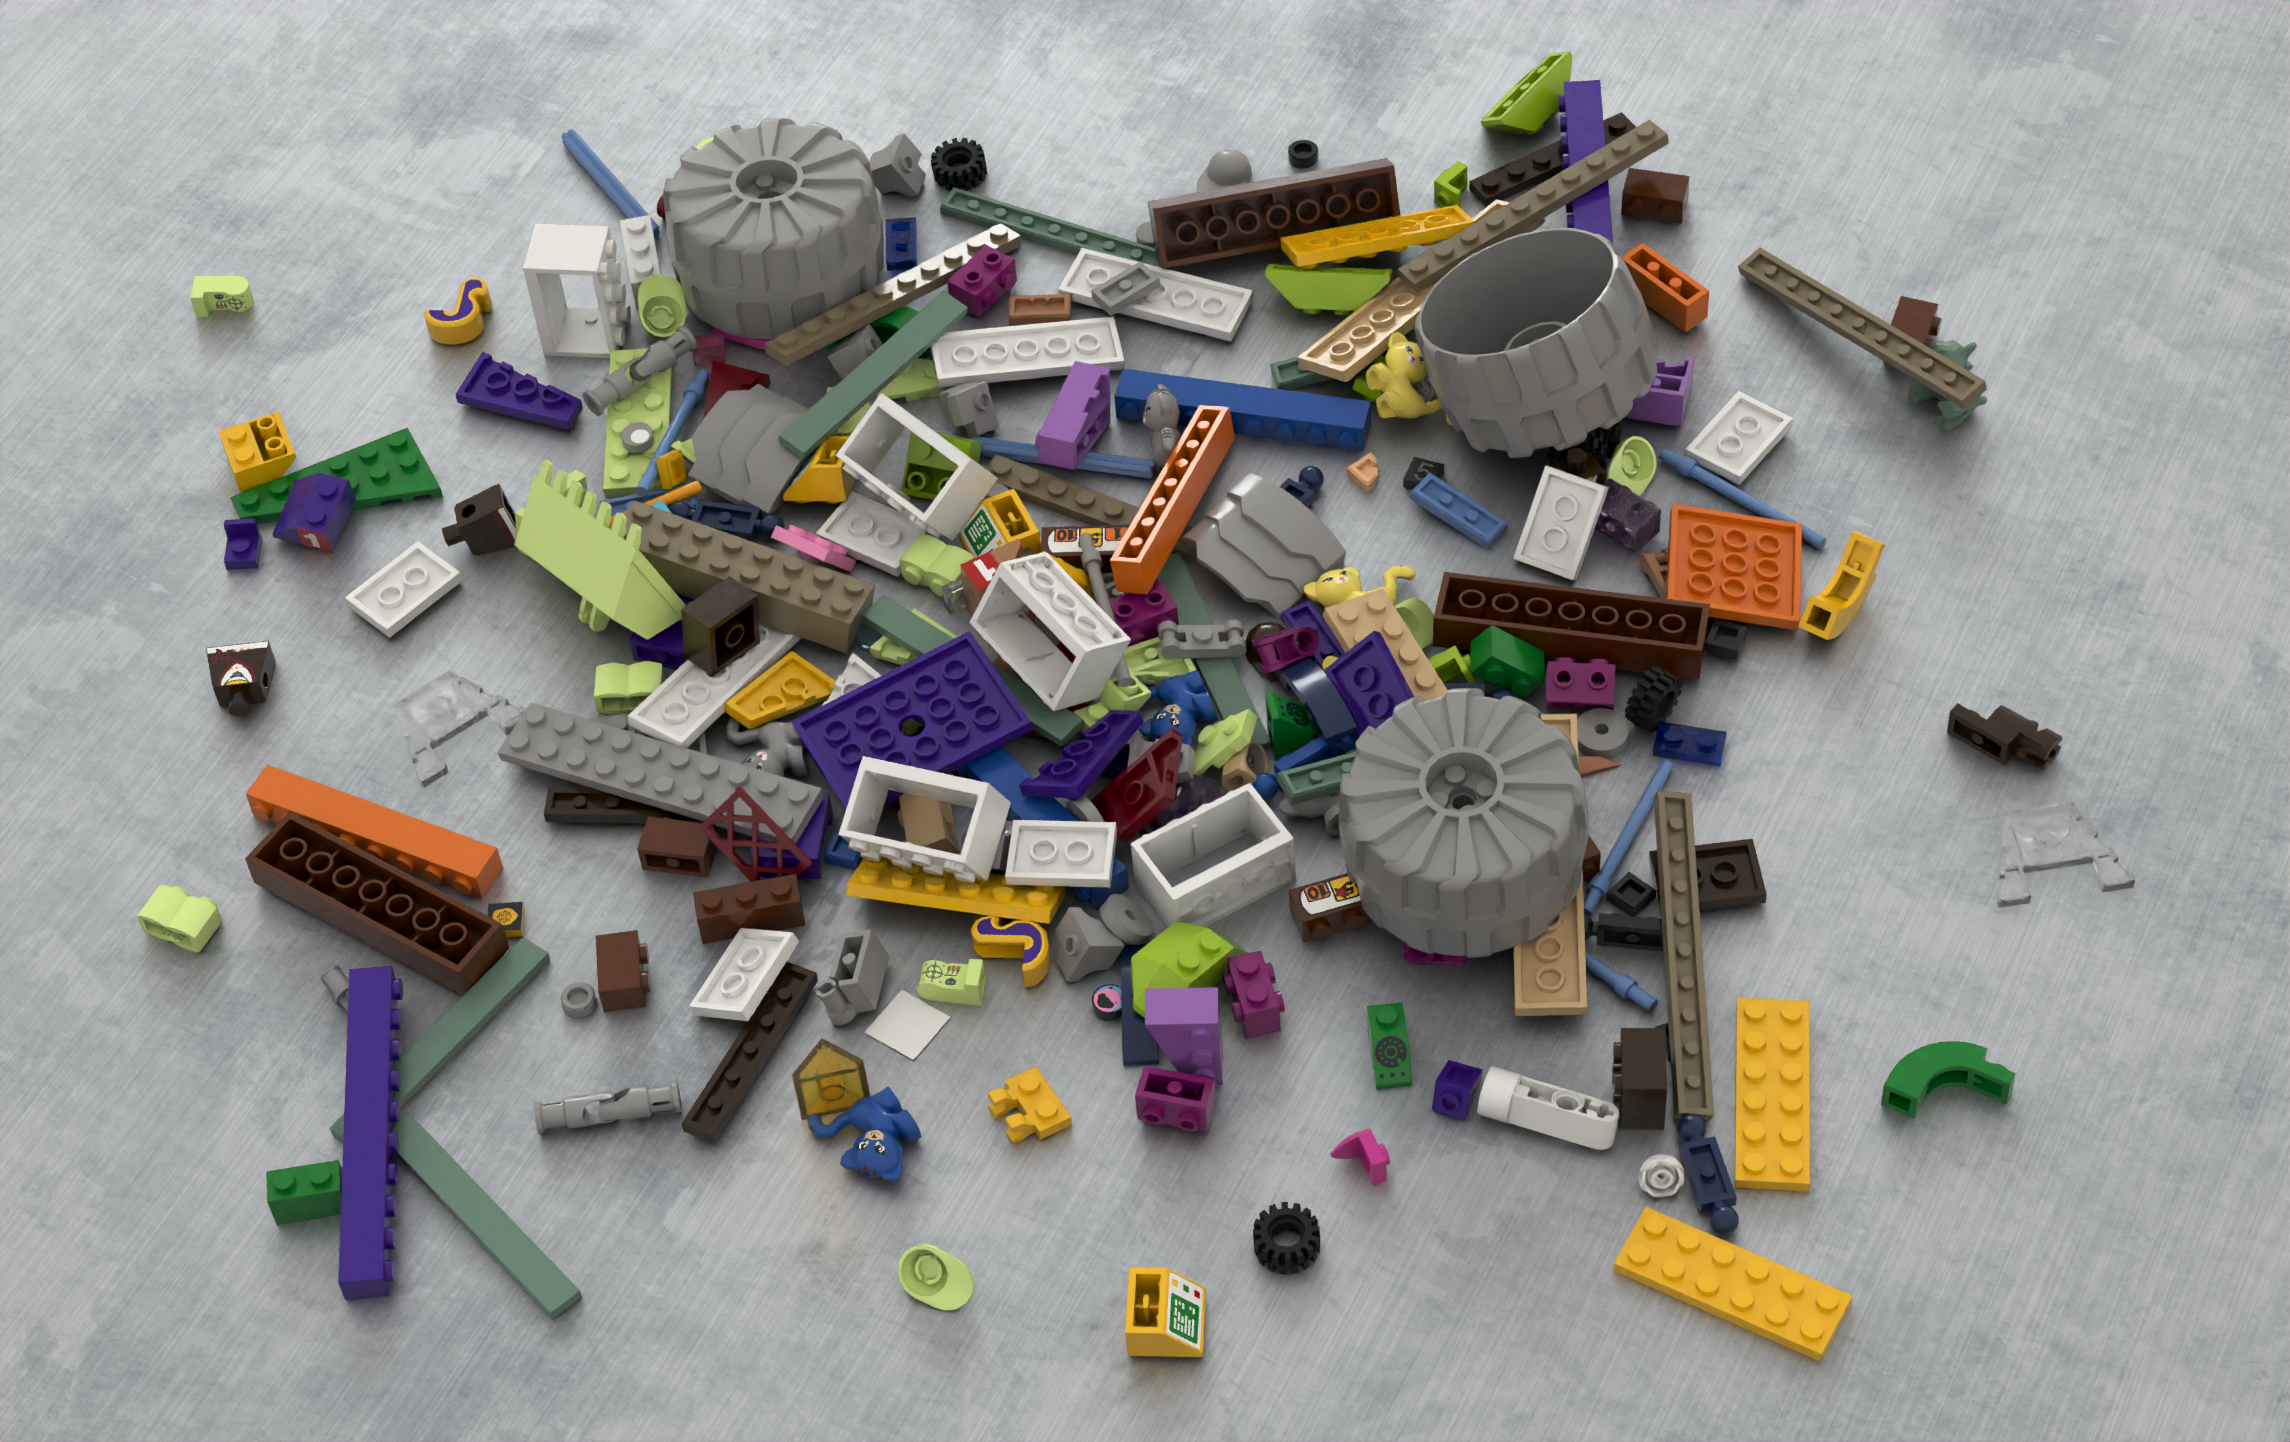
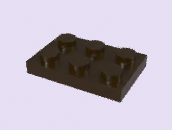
M1753 839L1695 845L1699 910L1766 903L1767 894ZM1657 850L1649 851V863L1661 911Z

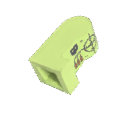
M194 277L190 299L196 317H208L209 311L230 309L233 312H244L250 309L254 303L249 283L244 277Z
M969 959L968 964H946L937 960L926 961L921 967L917 992L922 998L931 1001L982 1006L987 982L984 962L980 959Z

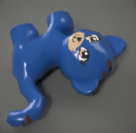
M1198 670L1184 675L1167 677L1158 685L1148 688L1151 691V696L1143 705L1155 699H1160L1166 705L1157 711L1152 719L1145 721L1138 731L1143 736L1152 738L1155 741L1173 728L1182 734V744L1192 747L1193 738L1197 732L1195 719L1199 717L1208 724L1218 721L1213 703L1208 692H1206Z
M888 1086L881 1092L855 1101L847 1111L838 1115L829 1125H824L821 1116L817 1113L811 1114L807 1119L809 1129L818 1138H833L850 1124L866 1131L856 1139L853 1148L843 1154L840 1165L846 1169H857L865 1176L883 1178L891 1182L900 1178L903 1172L901 1160L904 1149L898 1142V1138L900 1137L906 1142L914 1143L922 1137L917 1123L906 1109H902L898 1098Z

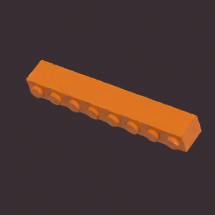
M1199 405L1110 559L1117 592L1149 593L1235 440L1229 407Z
M268 764L246 792L251 812L262 821L270 820L279 823L290 811L407 874L414 873L425 877L433 884L441 883L447 885L463 895L471 894L483 898L503 869L498 849L494 846Z

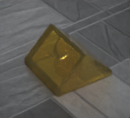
M821 1038L792 1074L802 1120L808 1119L813 1113L825 1116L847 1111L855 1101L870 1096L863 1059Z

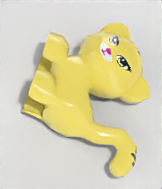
M1395 332L1389 338V349L1385 357L1386 365L1383 363L1374 364L1366 372L1369 389L1384 392L1376 399L1379 416L1381 418L1398 417L1414 419L1422 415L1434 414L1440 409L1444 410L1438 398L1425 402V399L1414 389L1413 385L1420 383L1424 378H1429L1419 345L1414 342H1408L1402 333ZM1446 414L1447 424L1453 426Z
M1351 566L1343 570L1335 569L1322 574L1317 582L1308 583L1303 588L1305 595L1310 600L1319 602L1325 608L1381 588L1384 589L1395 606L1397 604L1396 594L1398 590L1395 579L1412 580L1416 573L1413 568L1407 566H1392L1383 574L1384 587L1381 586L1374 590L1362 591L1359 572Z

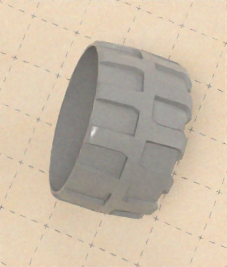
M787 118L763 119L759 126L742 129L739 125H733L715 132L713 141L700 149L693 146L690 147L680 157L681 166L674 178L666 179L663 189L666 240L676 280L683 288L688 308L701 321H706L724 333L741 338L774 339L877 286L879 272L884 267L883 221L880 202L867 156L856 143L851 140H843L842 135L837 130L815 122H810L806 126L795 125L793 120Z
M1554 228L1526 232L1504 239L1472 254L1458 263L1457 266L1435 283L1425 296L1415 321L1416 339L1437 398L1457 433L1464 432L1471 447L1483 453L1491 448L1506 451L1510 458L1530 457L1533 451L1552 446L1557 451L1576 446L1585 441L1587 433L1598 427L1609 429L1628 415L1633 407L1632 401L1634 399H1641L1648 393L1657 375L1656 362L1659 355L1657 341L1641 292L1636 286L1624 260L1619 256L1616 247L1609 239L1600 234L1576 228Z
M1453 688L1448 690L1444 697L1426 701L1421 696H1415L1396 705L1393 715L1376 729L1368 726L1355 742L1356 756L1350 773H1342L1339 830L1349 879L1352 883L1357 884L1363 910L1378 927H1384L1390 933L1406 942L1407 946L1429 954L1466 956V958L1491 956L1495 952L1512 948L1521 943L1526 944L1547 931V926L1560 914L1563 908L1570 906L1580 887L1583 859L1589 834V811L1585 785L1579 772L1576 750L1567 735L1559 727L1551 724L1547 725L1543 722L1540 711L1533 705L1513 696H1505L1500 700L1485 697L1483 690L1477 688Z

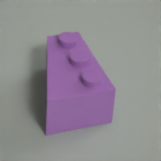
M1695 357L1685 358L1684 363L1665 364V359H1658L1656 362L1657 375L1650 390L1641 399H1634L1632 401V410L1624 418L1681 426L1692 390Z
M1078 361L1074 362L1042 429L1037 433L1035 447L1039 449L1040 463L1075 470L1110 424V368Z

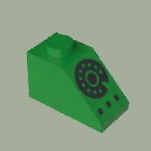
M1273 692L1265 693L1267 734L1271 740V750L1275 761L1305 746L1311 739L1319 737V733L1313 725V720L1309 719L1305 706Z
M1403 1002L1367 1006L1368 1036L1376 1089L1412 1086Z

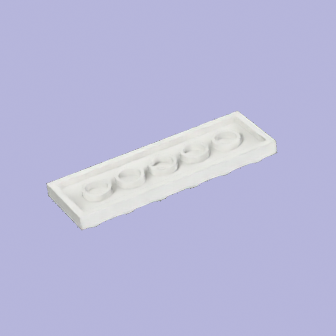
M1081 248L1061 283L1058 293L1071 294L1073 302L1103 309L1092 299L1091 290L1138 262ZM1143 263L1160 278V287L1117 313L1231 342L1253 301V290Z
M1114 316L946 332L930 347L938 388L956 386L962 383L984 381L991 383L1063 376L1069 374L1075 361L1110 368V371L1124 369V357Z
M759 623L760 643L713 677L687 660L628 715V725L654 739L684 748L689 747L725 712V703L772 667L801 637Z

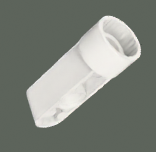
M1491 1066L1486 1075L1477 1109L1478 1115L1507 1124H1514L1597 1150L1608 1149L1614 1144L1619 1119V1109L1608 1101L1524 1077L1521 1074Z

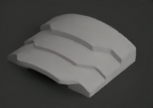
M760 384L755 385L750 390L727 391L709 411L692 436L696 460L688 474V478L693 481L698 480L700 485L736 505L760 508L761 519L766 515H775L785 502L783 494L786 486L809 457L808 455L803 460L779 443V435L810 408H806L786 396L781 397ZM838 429L831 436H835Z
M1250 473L1229 490L1227 497L1209 511L1205 518L1184 535L1182 539L1183 542L1196 551L1198 563L1220 577L1245 602L1259 603L1278 620L1281 619V612L1294 607L1306 596L1303 588L1306 584L1317 582L1322 574L1337 569L1344 562L1346 555L1345 549L1334 534L1304 504L1276 484Z

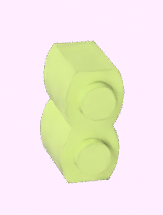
M920 534L900 558L899 564L902 576L910 584L929 586L939 596L956 598L963 590L960 565L975 557L960 547L946 545L931 535Z
M642 661L631 665L611 662L597 666L594 689L597 712L615 715L633 711L665 681L663 665L657 662Z
M166 885L158 886L137 915L140 926L146 933L161 940L172 941L176 945L193 952H200L222 922L218 906L211 899L189 896L185 890L178 886L170 887Z

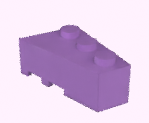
M1218 987L1146 989L1145 1026L1177 1072L1213 1078L1215 1085L1223 1084V1042Z

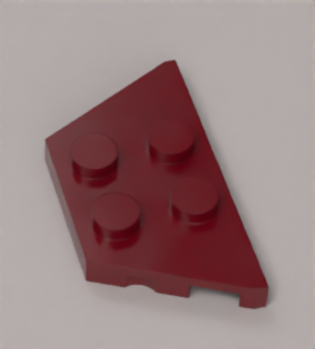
M1173 728L1091 800L1104 822H1116L1117 838L1126 843L1138 832L1142 831L1147 824L1164 811L1175 799L1183 737L1181 733Z

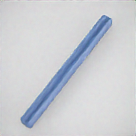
M570 129L567 133L564 132L562 134V142L628 219L649 215L576 131ZM651 218L654 237H658L660 235L659 226Z
M979 436L971 438L982 441L980 456L994 458L997 454L1014 461L1044 464L1039 462V449H1036L1035 444ZM1088 451L1076 469L1151 479L1154 476L1155 465L1154 461L1149 459Z

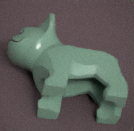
M1954 340L1947 342L1937 341L1933 343L1931 349L1969 371L1973 368V365L1967 360L1977 345L1975 342H1972L1962 347ZM1911 378L1916 384L1909 387L1908 394L1916 404L1933 398L1941 400L1937 406L1943 415L1935 418V424L1943 432L1950 431L1959 426L1977 406L1987 402V397L1979 396L1967 408L1962 409Z

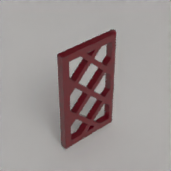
M738 786L735 792L699 826L750 882L761 880L760 872L777 873V877L784 876V874H796L798 876L806 867L811 866L813 863L741 786ZM739 797L752 809V816L734 814V802ZM715 820L727 821L728 838H721L710 825ZM734 821L752 822V840L734 839ZM759 823H765L777 836V842L759 841ZM735 846L752 847L753 865L746 864L735 853ZM759 848L777 849V867L759 865ZM784 849L791 850L801 861L796 868L784 867Z

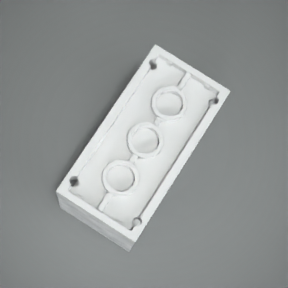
M535 224L523 271L545 356L610 358V351H617L620 346L625 344L624 328L625 324L630 323L631 307L626 305L625 302L626 285L621 284V263L616 261L617 245L615 239H611L609 226ZM560 274L592 275L599 309L567 307Z
M883 393L878 396L836 454L838 458L846 463L843 466L846 472L859 479L866 487L887 500L886 502L938 539L943 534L953 541L998 479ZM905 427L959 466L926 512L909 501L910 497L890 483H885L873 474L875 468Z
M1047 552L1001 562L969 622L982 635V638L1000 654L1001 658L1019 674L1022 680L1036 692L1044 704H1047L1053 711L1098 699L1131 641L1124 631ZM1025 604L1076 656L1073 664L1024 614L1022 608Z
M863 756L838 835L849 843L848 847L850 849L861 852L860 856L867 860L880 862L881 858L892 860L891 863L905 869H911L912 865L923 867L924 872L936 876H943V872L955 874L954 878L963 882L974 883L975 879L988 881L1011 802L986 782ZM888 790L974 808L961 855L914 845L910 842L904 843L875 836Z
M1251 783L1234 791L1231 790L1225 796L1211 803L1203 804L1195 811L1179 819H1173L1162 828L1150 834H1144L1140 839L1131 843L1135 886L1167 928L1175 921L1206 927L1296 880L1294 838ZM1249 832L1258 841V844L1174 887H1171L1164 877Z

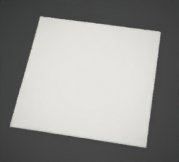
M901 990L868 1027L865 1033L914 1060L951 1017Z

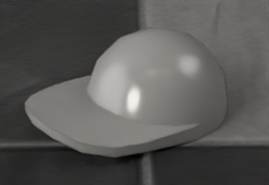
M1224 149L1216 153L1210 159L1208 167L1199 177L1197 191L1201 192L1248 183L1252 176V170L1247 156L1238 150Z

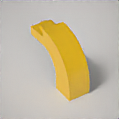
M1852 531L1833 577L1822 592L1810 596L1798 627L1826 640L1839 636L1863 605L1876 579L1877 573H1875V570L1886 544L1858 531Z

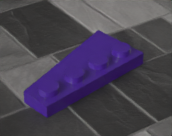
M483 351L455 394L457 402L460 404L566 430L571 429L583 409L580 399L552 385L544 386L538 383L536 377L528 373L524 376L514 371L512 365L504 361L498 363L492 360L491 355Z
M1131 710L1109 711L1083 732L1084 740L1070 743L1061 750L1063 756L1054 764L1047 761L1038 769L1040 773L1038 777L1033 781L1029 778L1019 784L1022 796L1056 797L1069 800L1080 799L1143 724L1141 712Z

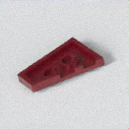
M713 361L703 419L727 391L750 390L757 384L768 388L770 385L769 375Z

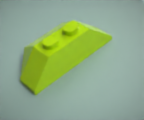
M1565 51L1548 54L1538 66L1530 70L1482 117L1480 121L1482 126L1510 134L1527 133L1532 135L1543 128V123L1549 117L1559 112L1558 94H1564V82H1570L1571 52Z
M1268 264L1265 270V277L1295 308L1303 309L1304 313L1318 314L1322 310H1334V314L1351 315L1353 311L1359 309L1390 282L1392 269L1321 266L1312 269H1302L1296 265Z
M1175 921L1131 958L1133 1009L1145 1018L1146 989L1210 988L1223 978L1222 974L1228 973L1227 958L1247 954L1248 952L1219 931L1204 926Z

